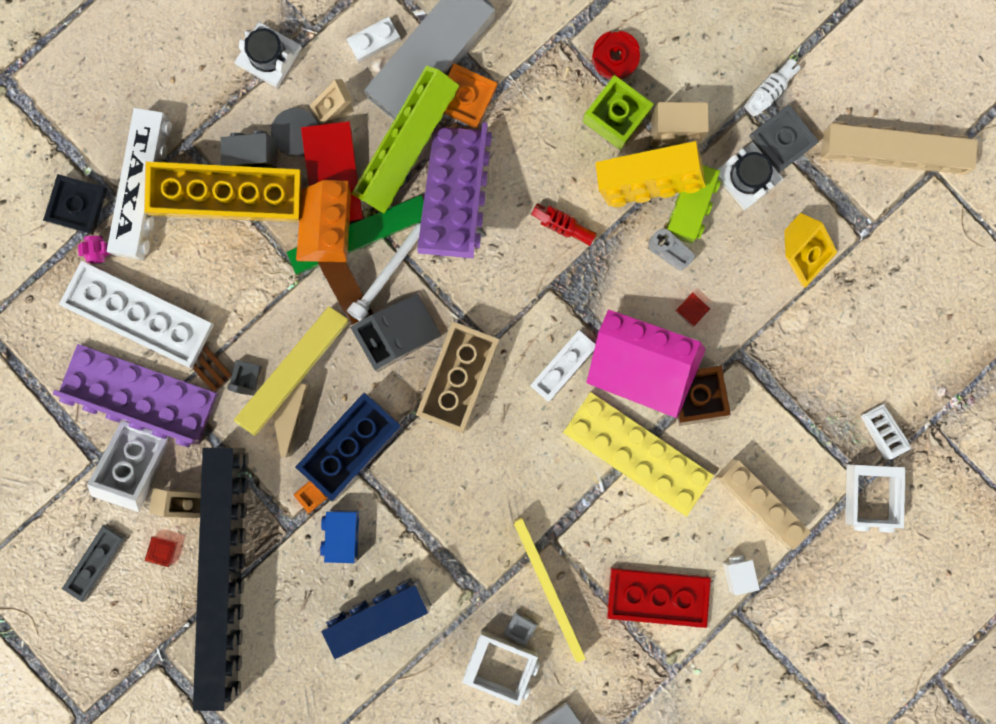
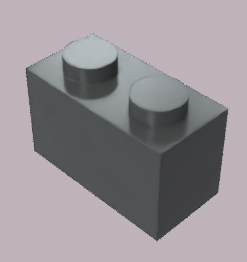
M262 130L253 131V134L248 135L235 132L231 133L230 136L221 137V165L277 168V139Z

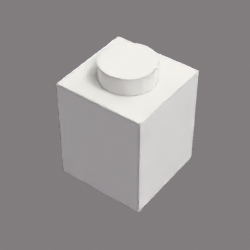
M735 555L729 557L730 561L723 562L730 593L736 596L760 590L753 560L747 557L744 558V555Z

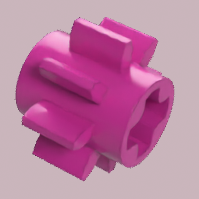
M102 236L84 237V242L78 244V256H84L86 263L105 262V257L111 254L106 252L108 243H105Z

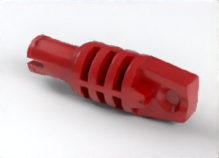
M537 203L531 213L533 217L541 221L540 224L557 232L559 235H563L565 238L573 237L588 246H591L597 234L578 224L577 218L551 205L546 207Z

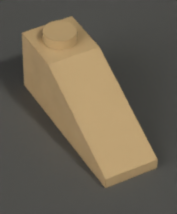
M299 383L273 414L280 455L282 457L291 456L309 393V385Z

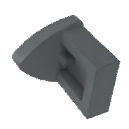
M236 360L227 389L235 393L254 396L257 392L256 387L262 366Z

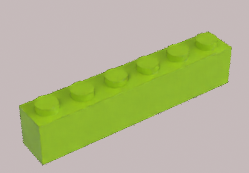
M426 65L351 193L352 195L380 212H386L387 208L391 206L397 191L404 184L411 167L417 162L424 145L430 140L431 133L437 123L441 121L448 104L454 99L460 85L439 69Z

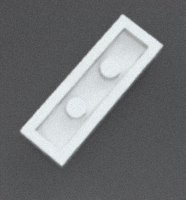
M578 330L530 387L549 402L594 351L595 343Z

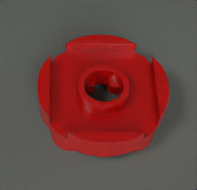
M609 31L602 34L593 47L591 61L595 70L602 77L610 80L614 75L621 80L631 76L640 62L639 43L631 34L625 31L612 33ZM620 51L621 60H613L610 52L616 53Z

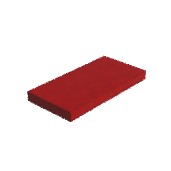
M350 121L301 127L309 186L322 180L348 181L352 193L358 183ZM351 194L350 221L363 220L361 200Z
M610 567L606 618L707 628L711 577Z

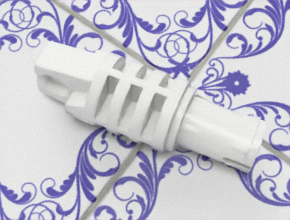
M789 59L777 73L770 74L754 91L744 106L753 117L769 107L787 89V82L801 69L799 64L793 67L797 63L795 60Z

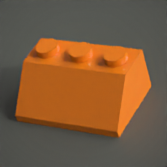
M322 180L301 191L297 261L347 262L351 191L348 181Z

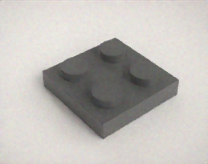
M789 104L749 135L759 150L769 158L772 166L778 173L782 172L819 143L818 139Z

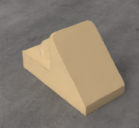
M336 79L312 102L310 107L318 124L323 125L351 114L353 108L350 103L353 100L343 79Z

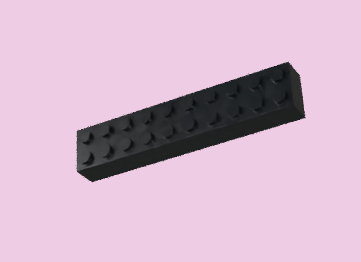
M202 448L193 711H225L241 693V681H238V671L242 667V656L238 655L239 645L242 644L243 631L239 630V624L244 614V606L240 604V595L243 594L245 587L244 579H241V569L245 567V554L242 553V543L246 541V529L243 528V518H246L247 515L244 493H247L248 479L244 477L245 468L249 464V455L245 453V448Z

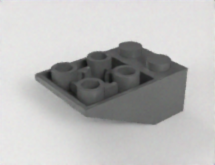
M418 293L376 312L350 327L376 372L382 371L442 336Z

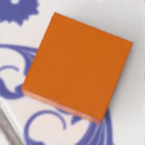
M310 481L293 494L308 514L328 499Z

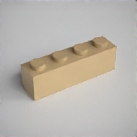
M731 460L715 476L786 548L795 550L810 535L811 531L739 460Z

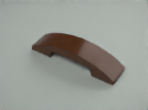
M318 262L351 325L359 322V320L347 312V309L353 302L356 303L357 300H361L364 294L361 292L347 263ZM371 308L368 311L369 315L367 317L373 314Z

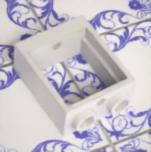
M847 464L845 524L854 526L856 531H870V527H879V532L894 533L895 528H904L905 468ZM858 475L889 477L888 520L857 518Z
M481 630L462 683L519 706L521 700H526L529 695L531 685L528 682L531 675L535 676L539 669L540 661L537 660V652ZM489 643L528 658L516 691L476 676Z

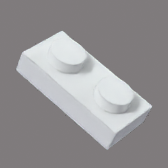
M389 17L346 39L359 63L401 41Z

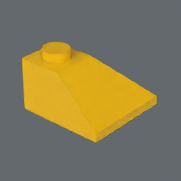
M800 213L784 230L786 259L801 285L806 288L837 254V250L823 223L805 214Z

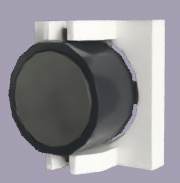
M258 22L253 31L249 29L244 32L245 39H240L239 41L241 52L234 63L236 66L278 88L302 47L293 40Z
M753 142L747 147L742 148L718 169L720 171L718 179L721 180L722 185L744 211L783 180L782 176L772 166L769 158L762 154Z

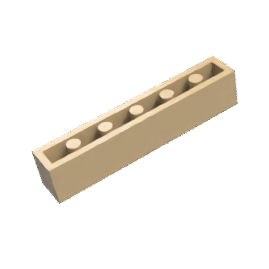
M837 121L831 123L823 132L821 159L965 175L976 169L978 140L969 139L966 135L947 137L944 136V133L940 132L921 134L919 130H906L903 132L896 131L894 127L876 129L868 124L850 126L846 122Z

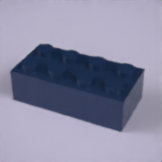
M363 392L295 468L331 501H335L404 426L368 393Z
M410 577L398 583V586L395 587L396 590L390 592L389 588L375 595L372 602L367 603L366 600H363L352 606L353 608L349 610V613L345 614L344 611H341L330 617V620L326 621V627L321 632L334 660L428 614L432 605L419 578L413 581Z

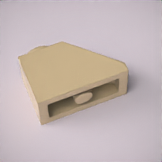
M152 488L149 513L162 517L200 518L201 492Z

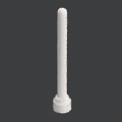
M421 223L415 226L363 298L357 300L356 303L353 302L347 309V312L355 319L362 321L369 315V305L419 239Z

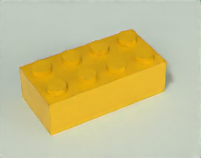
M696 141L595 162L599 192L607 205L615 208L623 207L626 203L634 201L644 203L649 201L650 198L659 196L661 198H669L674 196L675 193L680 192L695 193L700 188L706 187L702 159Z

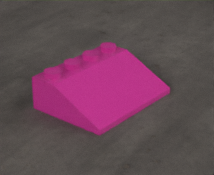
M608 309L598 332L586 383L671 417L678 418L706 348L700 341Z

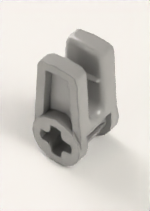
M667 229L658 230L649 239V249L679 271L686 268L695 258V255ZM662 237L665 240L664 245L659 246L657 243Z

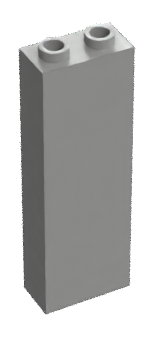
M440 0L364 89L367 99L395 120L426 65L439 69L448 76L453 64L460 62L495 20L493 4L488 0Z

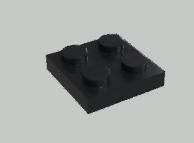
M57 174L43 221L94 235L108 189Z

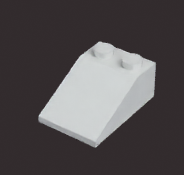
M121 420L87 484L91 496L139 512L151 489L169 436H167V439L159 438L152 435V430L146 428L143 431L129 427V422Z

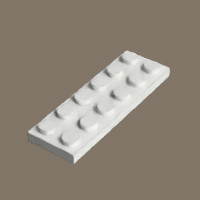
M83 261L80 262L59 303L60 306L188 368H193L214 324Z

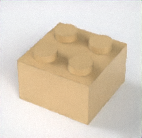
M658 102L651 116V146H657L659 149L694 141L699 146L708 133V103Z

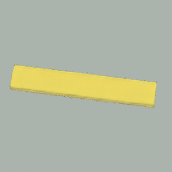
M328 306L234 418L235 423L256 436L343 331L349 320Z
M520 517L514 520L515 528L574 659L579 663L586 659L524 520Z

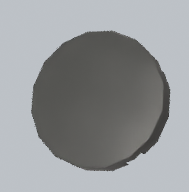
M290 108L276 116L271 126V136L277 139V148L283 154L290 157L305 156L301 127L316 126L318 122L306 110Z

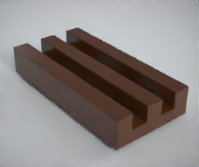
M204 344L202 350L222 371L225 377L222 379L201 354H199L197 360L218 383L215 385L196 363L192 369L216 393L231 379L232 373Z

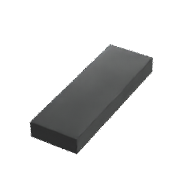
M107 524L103 525L62 587V590L79 601L85 602L127 537Z

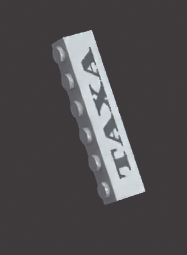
M133 109L106 251L114 256L144 261L145 255L149 252L150 243L148 236L149 231L154 226V217L144 212L146 162H162L167 156L166 140L167 136L171 134L172 124L163 112Z

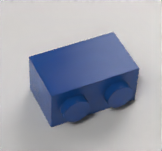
M326 511V516H322L321 530L325 531V541H321L320 555L324 556V563L357 562L359 511Z

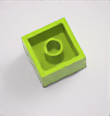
M614 75L585 112L583 123L621 151L650 114L654 104Z

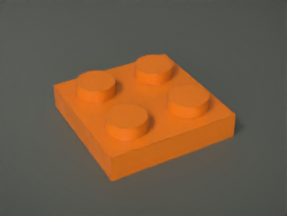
M454 63L448 77L460 86L456 91L454 99L448 104L443 114L478 129L498 87V83Z

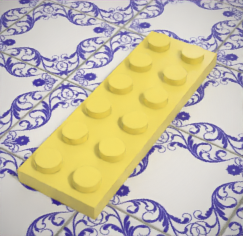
M589 392L563 431V434L686 517L714 477L713 474L591 392Z

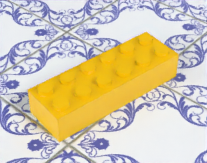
M146 162L144 212L150 216L299 223L302 173L300 169Z

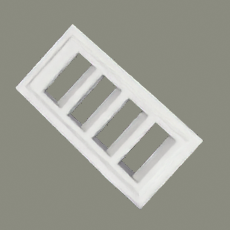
M884 404L860 415L884 459H893L911 449L908 440ZM881 414L883 419L875 423L871 421V419ZM887 424V428L880 432L877 430L878 427ZM892 433L893 437L887 440L883 439V436ZM895 442L898 444V446L892 449L888 447Z

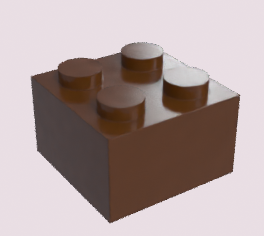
M722 366L697 370L678 415L679 426L729 419L731 413Z

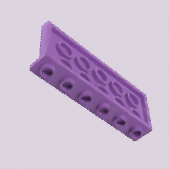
M483 122L482 131L447 127L434 128L417 247L418 254L474 258L475 249H480L481 233H477V227L482 228L483 212H479V206L484 207L485 191H481L482 186H487L488 171L483 170L484 166H489L490 151H486V147H491L492 132H487L488 122Z
M77 344L60 390L53 391V395L60 397L59 402L71 406L78 403L83 405L82 410L97 414L100 411L106 413V419L119 423L121 419L130 422L129 427L141 431L145 427L153 430L152 435L167 439V436L176 439V444L185 447L200 443L218 393L80 344Z

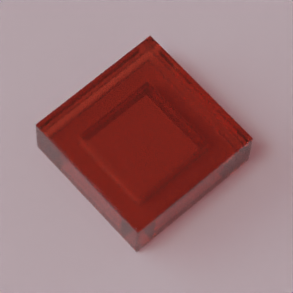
M692 292L675 312L689 325L694 327L711 308Z
M152 536L145 561L171 567L178 542Z

